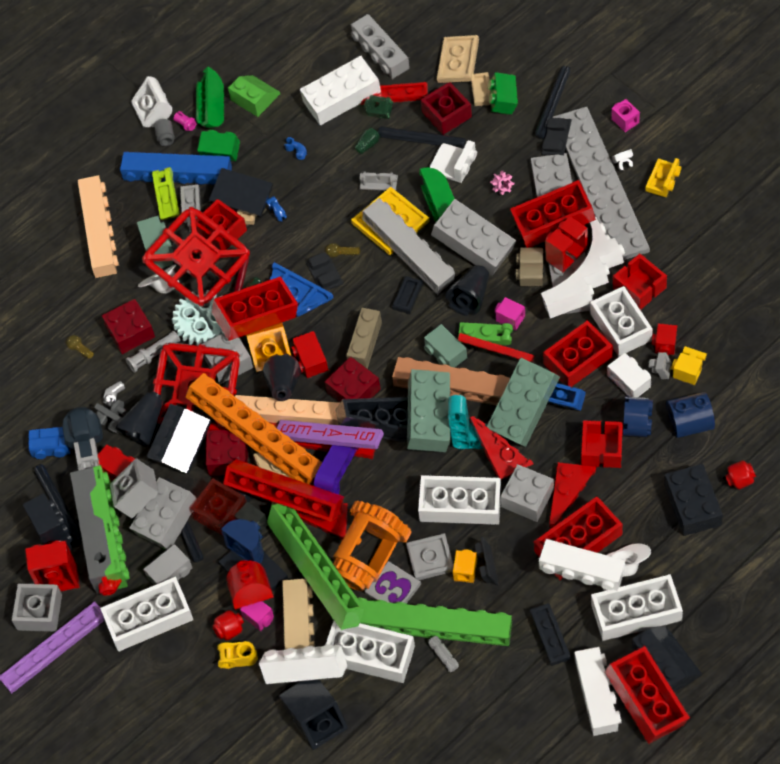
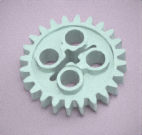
M217 294L210 302L204 304V306H209L208 308L199 307V305L191 302L186 297L185 301L179 300L180 305H175L176 311H173L174 330H178V336L183 335V341L189 339L190 345L195 341L198 346L200 343H205L223 334L217 321H213L215 318L211 313L213 300L217 298Z

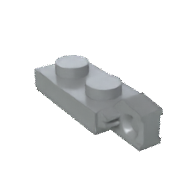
M199 184L181 186L182 212L189 209V207H194L201 211ZM188 217L184 223L188 222L189 232H191L190 218Z

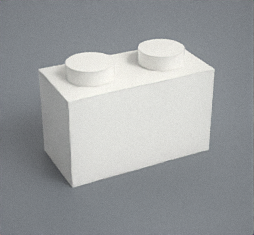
M626 353L608 365L607 376L629 397H639L651 388L650 374L645 369L642 370L633 357H629Z

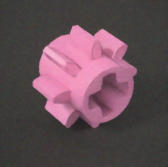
M503 171L499 175L493 174L494 179L490 181L494 185L492 190L495 192L499 190L501 195H504L505 191L511 192L510 188L514 185L510 181L512 176L510 174L506 175Z

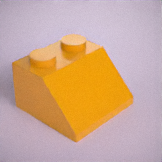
M282 323L246 335L256 372L263 370L264 363L272 355H291Z

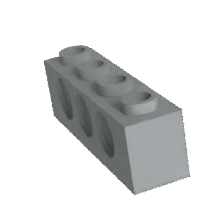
M369 14L351 24L353 39L356 42L358 41L362 49L371 55L372 60L381 66L384 74H388L393 79L409 69L408 57Z

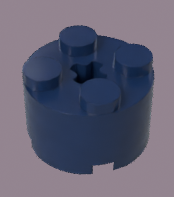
M625 397L623 436L647 437V435H651L652 419H648V416L652 417L653 400H649V398Z

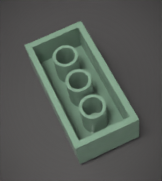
M520 358L487 428L526 447L560 377L532 362Z
M411 369L408 379L407 449L447 451L450 443L448 419L450 372Z

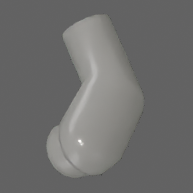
M121 381L105 390L103 400L106 405L110 401L115 403L117 393L125 389Z

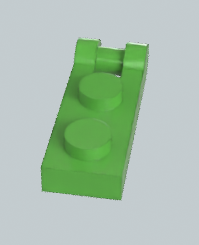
M460 322L459 334L462 333L499 345H510L512 341L510 333L513 331V325L509 323L496 325Z

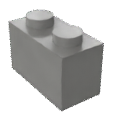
M174 544L144 568L147 578L154 585H157L173 577L179 580L181 577L187 576L192 569L190 560Z

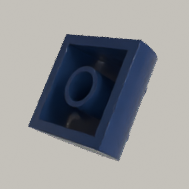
M706 392L666 401V407L677 438L715 429L713 409Z
M243 519L227 523L221 529L227 548L246 561H255L261 564L264 550L261 543L263 536L259 532L260 526L253 520L250 522Z

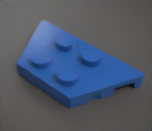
M273 263L270 280L282 277L298 303L297 317L333 299V294L279 264Z

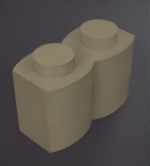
M520 248V254H517V265H520V269H516V280H520V286H543V248Z

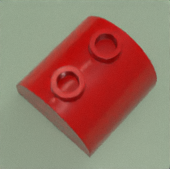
M243 560L229 570L227 584L235 609L274 598L266 571L260 563Z

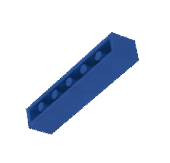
M124 152L120 168L123 180L152 182L153 171H163L165 168L171 167L173 182L183 184H215L221 168L232 170L229 156ZM161 178V182L166 181V178Z

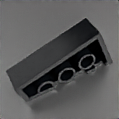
M408 397L342 399L335 410L338 425L382 429L383 436L405 438L407 440Z

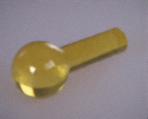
M331 243L327 246L326 253L330 257H337L339 254L359 255L360 248L339 247L336 243Z
M72 335L67 339L69 349H77L89 359L93 357L94 353L82 344L80 337Z

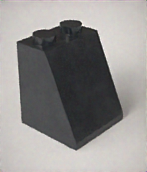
M319 679L301 681L279 695L285 709L313 750L348 729L336 700Z

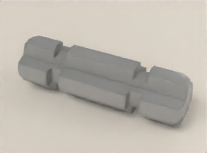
M438 636L429 639L430 647L435 650V653L443 664L446 665L447 669L450 672L455 671L459 667L458 662L452 657V654L445 645L441 643Z

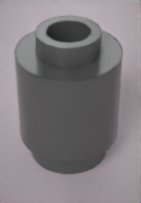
M159 119L154 124L157 141L162 146H169L174 142L175 138L172 123L167 119Z

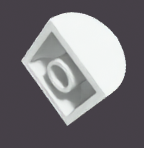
M147 76L131 102L143 127H154V124L159 119H168L172 113V107L169 105L157 79Z

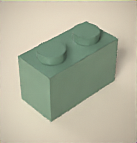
M442 324L424 337L425 350L428 354H433L440 365L446 364L455 368L467 358L466 347Z

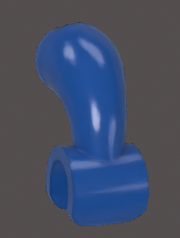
M288 137L286 139L288 144H284L286 151L296 149V158L299 160L305 159L307 155L305 146Z
M274 196L269 198L267 201L268 209H273L278 221H283L282 217L286 219L285 211L279 205L277 199Z

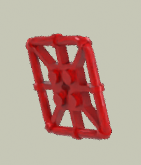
M189 207L168 228L162 231V235L146 251L142 260L149 269L165 280L170 288H175L191 302L201 307L210 302L225 284L230 283L232 276L247 261L250 256V250L228 233L224 226H219L200 210ZM195 216L214 230L208 239H205L197 232ZM189 217L191 234L183 241L174 232ZM218 236H221L237 248V250H219L212 243ZM167 239L172 240L179 246L173 253L154 254ZM199 252L200 259H194L192 253L197 254ZM240 257L226 273L214 265L220 258ZM174 261L181 268L172 277L154 262ZM210 270L220 280L204 296L202 277ZM186 271L197 281L198 297L178 282Z
M180 343L164 344L160 353L156 379L153 380V392L160 395L162 386L174 387L172 399L162 406L157 424L161 425L164 419L162 415L167 412L170 404L187 405V410L193 412L196 405L186 398L189 386L203 373L215 381L216 374L230 363H232L228 388H223L227 389L233 396L236 395L237 390L235 388L240 366L239 353L230 349L206 347L204 344H199L198 346ZM173 350L197 353L194 367L183 366ZM204 354L226 356L224 360L212 369L201 368ZM168 355L178 368L176 381L163 380ZM215 420L217 424L211 423L208 431L226 430L227 428Z

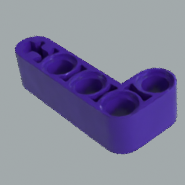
M332 445L317 471L314 486L339 494L340 480L358 447Z

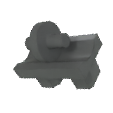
M117 400L115 403L110 401L108 406L111 407V410L97 403L94 408L98 410L96 414L101 424L105 425L108 418H112L108 429L119 434L115 427L122 419L119 414L124 415L126 413V410L123 408L124 402L121 400Z

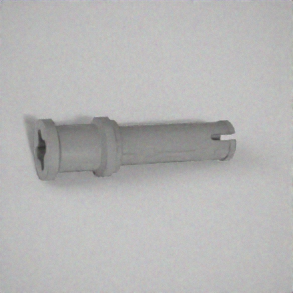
M172 331V333L147 349H140L139 353L125 359L127 365L136 373L138 368L145 364H150L152 358L161 353L164 344L179 342L178 334Z

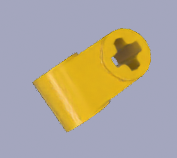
M250 642L221 643L218 645V651H220L218 666L220 668L229 669L251 666L258 659L257 652ZM251 651L248 656H243L245 652Z

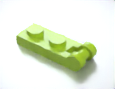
M171 167L165 168L163 171H153L152 175L160 219L166 220L178 217L179 209ZM161 178H166V181L161 182Z

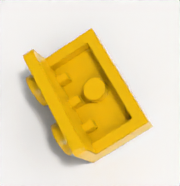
M675 158L674 163L658 159L645 191L667 197L669 191H672L674 188L675 177H679L681 172L679 159Z

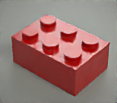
M587 320L544 351L543 364L551 372L560 377L559 380L564 385L572 387L612 358L613 345Z
M54 541L51 544L34 545L31 548H26L28 571L35 584L58 585L60 591L80 588L78 568L66 541Z

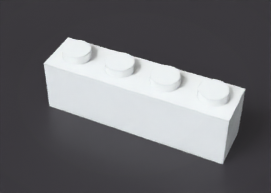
M546 539L539 559V569L548 574L562 575L566 579L581 580L587 585L595 584L606 590L618 591L625 571V560Z
M328 644L321 647L308 646L301 649L269 650L264 653L259 665L265 683L272 684L342 677L346 670L347 662L341 645Z
M599 647L576 651L575 663L593 736L618 731V723H621L619 711L614 709L613 704H616L614 691L610 692L609 685H611V682L605 674L604 666H607L605 654L600 653Z

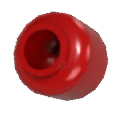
M744 460L728 466V474L725 475L729 486L734 485L738 490L753 484L756 477L751 463H746Z
M228 610L214 619L212 628L219 639L223 638L228 641L242 632L244 621L239 613L235 614Z

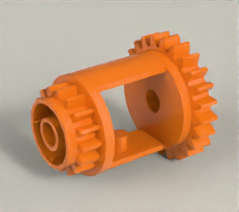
M355 501L350 509L351 515L355 516L332 558L334 560L333 565L348 586L357 591H363L365 588L369 589L372 582H377L396 544L400 541L403 543L407 542L412 531H410L411 529L406 524H403V521L387 509L374 504L370 505L363 501ZM364 530L383 539L369 566L350 556L355 546L361 543L362 539L360 537Z

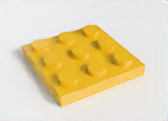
M392 187L388 188L377 198L387 202L396 215H400L404 223L408 227H412L416 233L429 223L428 216ZM362 210L351 220L352 224L387 254L391 255L394 251L362 220Z

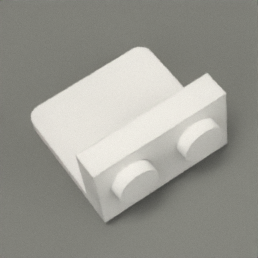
M468 140L464 149L445 143L442 144L429 168L439 170L447 179L462 183L465 175L469 172L472 161L477 156L475 142Z

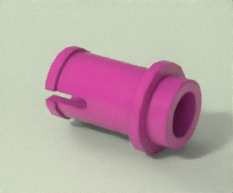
M181 111L174 115V121L181 124L186 131H192L196 127L194 118L187 117Z

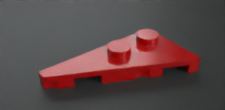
M474 416L469 418L497 478L502 480L512 475L517 465L528 468L534 464L533 461L520 454L518 449L510 446L499 434L487 428L480 419H476Z
M558 463L550 528L559 523L564 512L577 499L579 492L585 488L587 481L596 473V466Z
M347 503L342 504L341 513L333 522L294 509L303 522L315 528H320L326 533L330 532L338 536L340 540H343L346 535Z

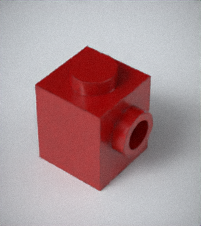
M658 324L657 334H653L652 345H655V353L666 352L667 355H674L677 325Z

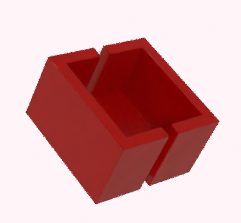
M571 216L565 221H561L558 228L553 233H549L545 239L546 261L564 273L574 263V259L566 255L565 252L578 259L587 250V227Z
M639 253L628 263V268L624 266L613 275V289L617 290L624 286L641 310L652 301V296L655 298L666 289L667 275Z
M583 421L582 465L599 467V464H603V467L621 468L623 422L605 421V434H601V421Z

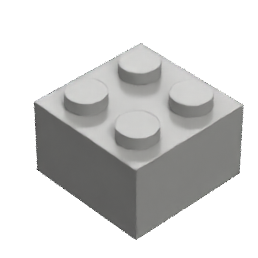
M223 333L203 343L206 347L237 351L240 355L238 375L253 368L251 357L240 338L228 341ZM204 354L203 356L210 369L226 358V356ZM232 363L216 374L219 385L229 380Z
M135 459L110 484L114 507L130 518L140 513L144 506L150 500H153L158 493L154 470L138 459Z
M517 465L501 495V507L537 522L554 491V479Z
M18 584L12 622L17 630L57 631L62 599L58 585Z

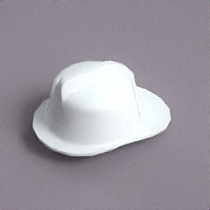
M176 265L171 266L165 272L173 277L176 274L174 271ZM157 274L138 284V287L150 285L160 293H168L175 289L173 287L170 288L167 285L168 283Z
M631 544L607 554V556L625 560L623 577L631 576L636 573L639 563L650 556L651 549L644 544Z

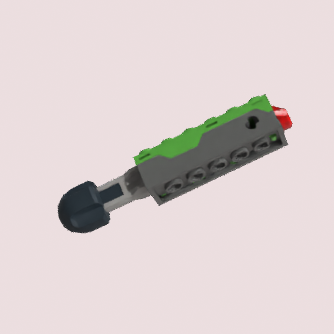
M77 407L70 410L63 420V435L65 444L71 449L75 448L79 471L71 472L70 475L89 579L96 594L107 596L114 594L117 589L128 587L127 579H130L125 565V551L121 545L123 544V539L118 529L120 524L118 515L115 513L116 508L114 507L110 488L111 480H109L108 473L103 471L97 453L96 443L103 439L101 422L98 415L86 407Z

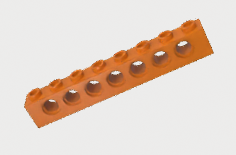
M203 373L189 386L186 395L188 400L289 477L310 485L314 484L315 476L322 462L308 453L305 448L299 446L289 436L283 434L273 424L266 421L257 412H254L245 405L243 401L237 399L227 389L221 387Z

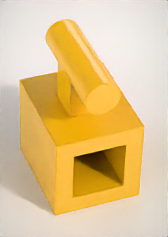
M685 346L679 358L674 359L671 369L674 370L673 378L695 385L702 370V362L705 361L707 353Z

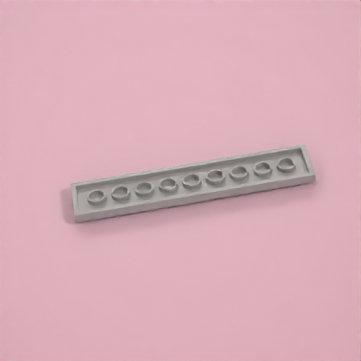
M584 107L554 116L553 118L572 119L565 150L578 180L590 201L595 217L599 224L603 223L605 227V235H609L610 239L615 238L618 244H622L625 254L622 255L623 260L636 257L639 253L641 255L649 253V245L588 108Z
M567 153L564 156L557 154L531 158L537 197L572 183ZM565 252L566 255L574 259V263L564 273L548 263L553 288L578 270L586 259L585 252L578 259ZM590 304L564 314L590 311Z

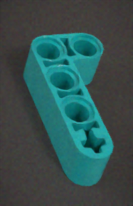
M461 395L450 396L448 398V419L453 447L457 449L483 448L471 423H469L466 398Z

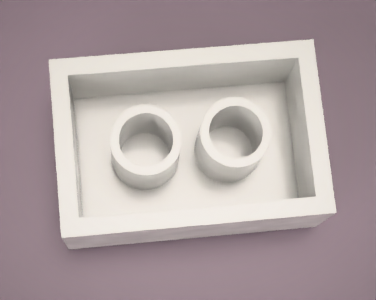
M624 286L590 302L591 316L607 340L613 345V349L618 357L652 341V327Z

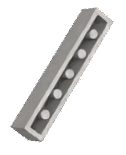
M379 198L363 210L362 220L437 295L454 282V269L449 264L446 265L442 261L441 256L437 252H433L429 248L428 243L424 239L421 240L412 227H408L404 223L403 218L392 211L387 202H383Z

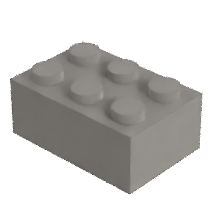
M159 477L156 482L158 487L157 496L150 500L143 510L137 514L130 529L139 537L168 550L175 543L199 500L190 491Z

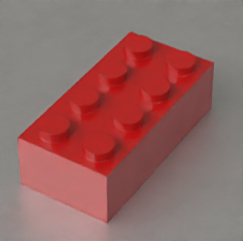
M579 180L510 209L526 248L545 242L547 235L551 232L553 233L558 228L560 222L565 221L569 216L583 225L596 220L593 208Z
M278 277L215 298L211 313L228 341L296 318L298 303L282 277Z
M596 496L534 541V552L540 557L545 541L548 539L598 553L622 536L623 524ZM554 573L559 580L564 578L562 575Z
M645 646L611 663L606 669V676L648 744L682 727L690 718Z

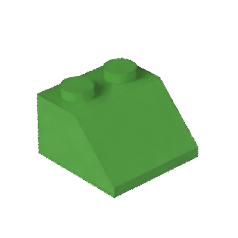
M239 76L228 87L231 101L257 117L280 95L278 90L255 76Z

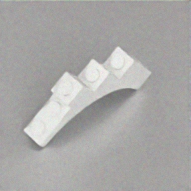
M597 218L590 222L593 240L585 261L568 279L554 288L541 293L550 318L590 304L593 301L591 296L594 294L593 288L609 283L607 275L610 274L608 268L624 263L622 255L625 254L622 244H618L615 238L610 239L609 235H605V227L603 223L599 224Z

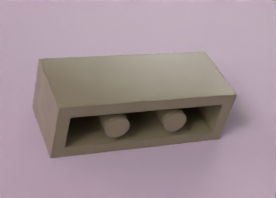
M366 308L361 309L347 353V360L352 357L367 369L382 324L380 311Z

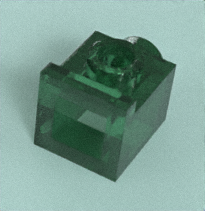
M370 95V98L365 100L364 109L367 110L366 112L369 116L390 119L393 101L390 97ZM375 103H380L378 107H374Z

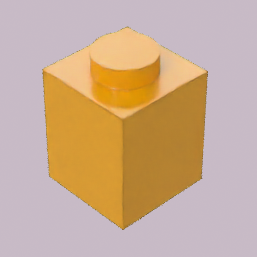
M456 550L453 568L454 581L474 583L477 566V555L471 550Z

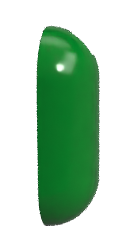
M207 67L203 71L205 74L201 82H197L196 120L203 127L215 128L224 121V85L220 76L212 68Z
M429 167L421 168L419 175L422 176L424 183L421 185V189L436 223L455 198L442 172Z

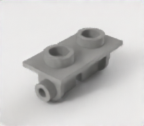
M392 172L391 174L360 173V190H387L390 187L396 190L398 175Z

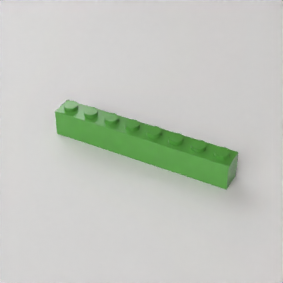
M281 504L272 505L267 524L341 630L358 627L364 611L360 601L293 508Z
M357 598L364 607L360 624L417 637L432 638L438 636L439 639L502 646H509L512 616L503 612L492 614L483 610L473 612L463 608L454 610L447 609L444 606H437L435 608L427 607L424 604L407 605L404 602L387 603L384 600L367 601L364 598Z

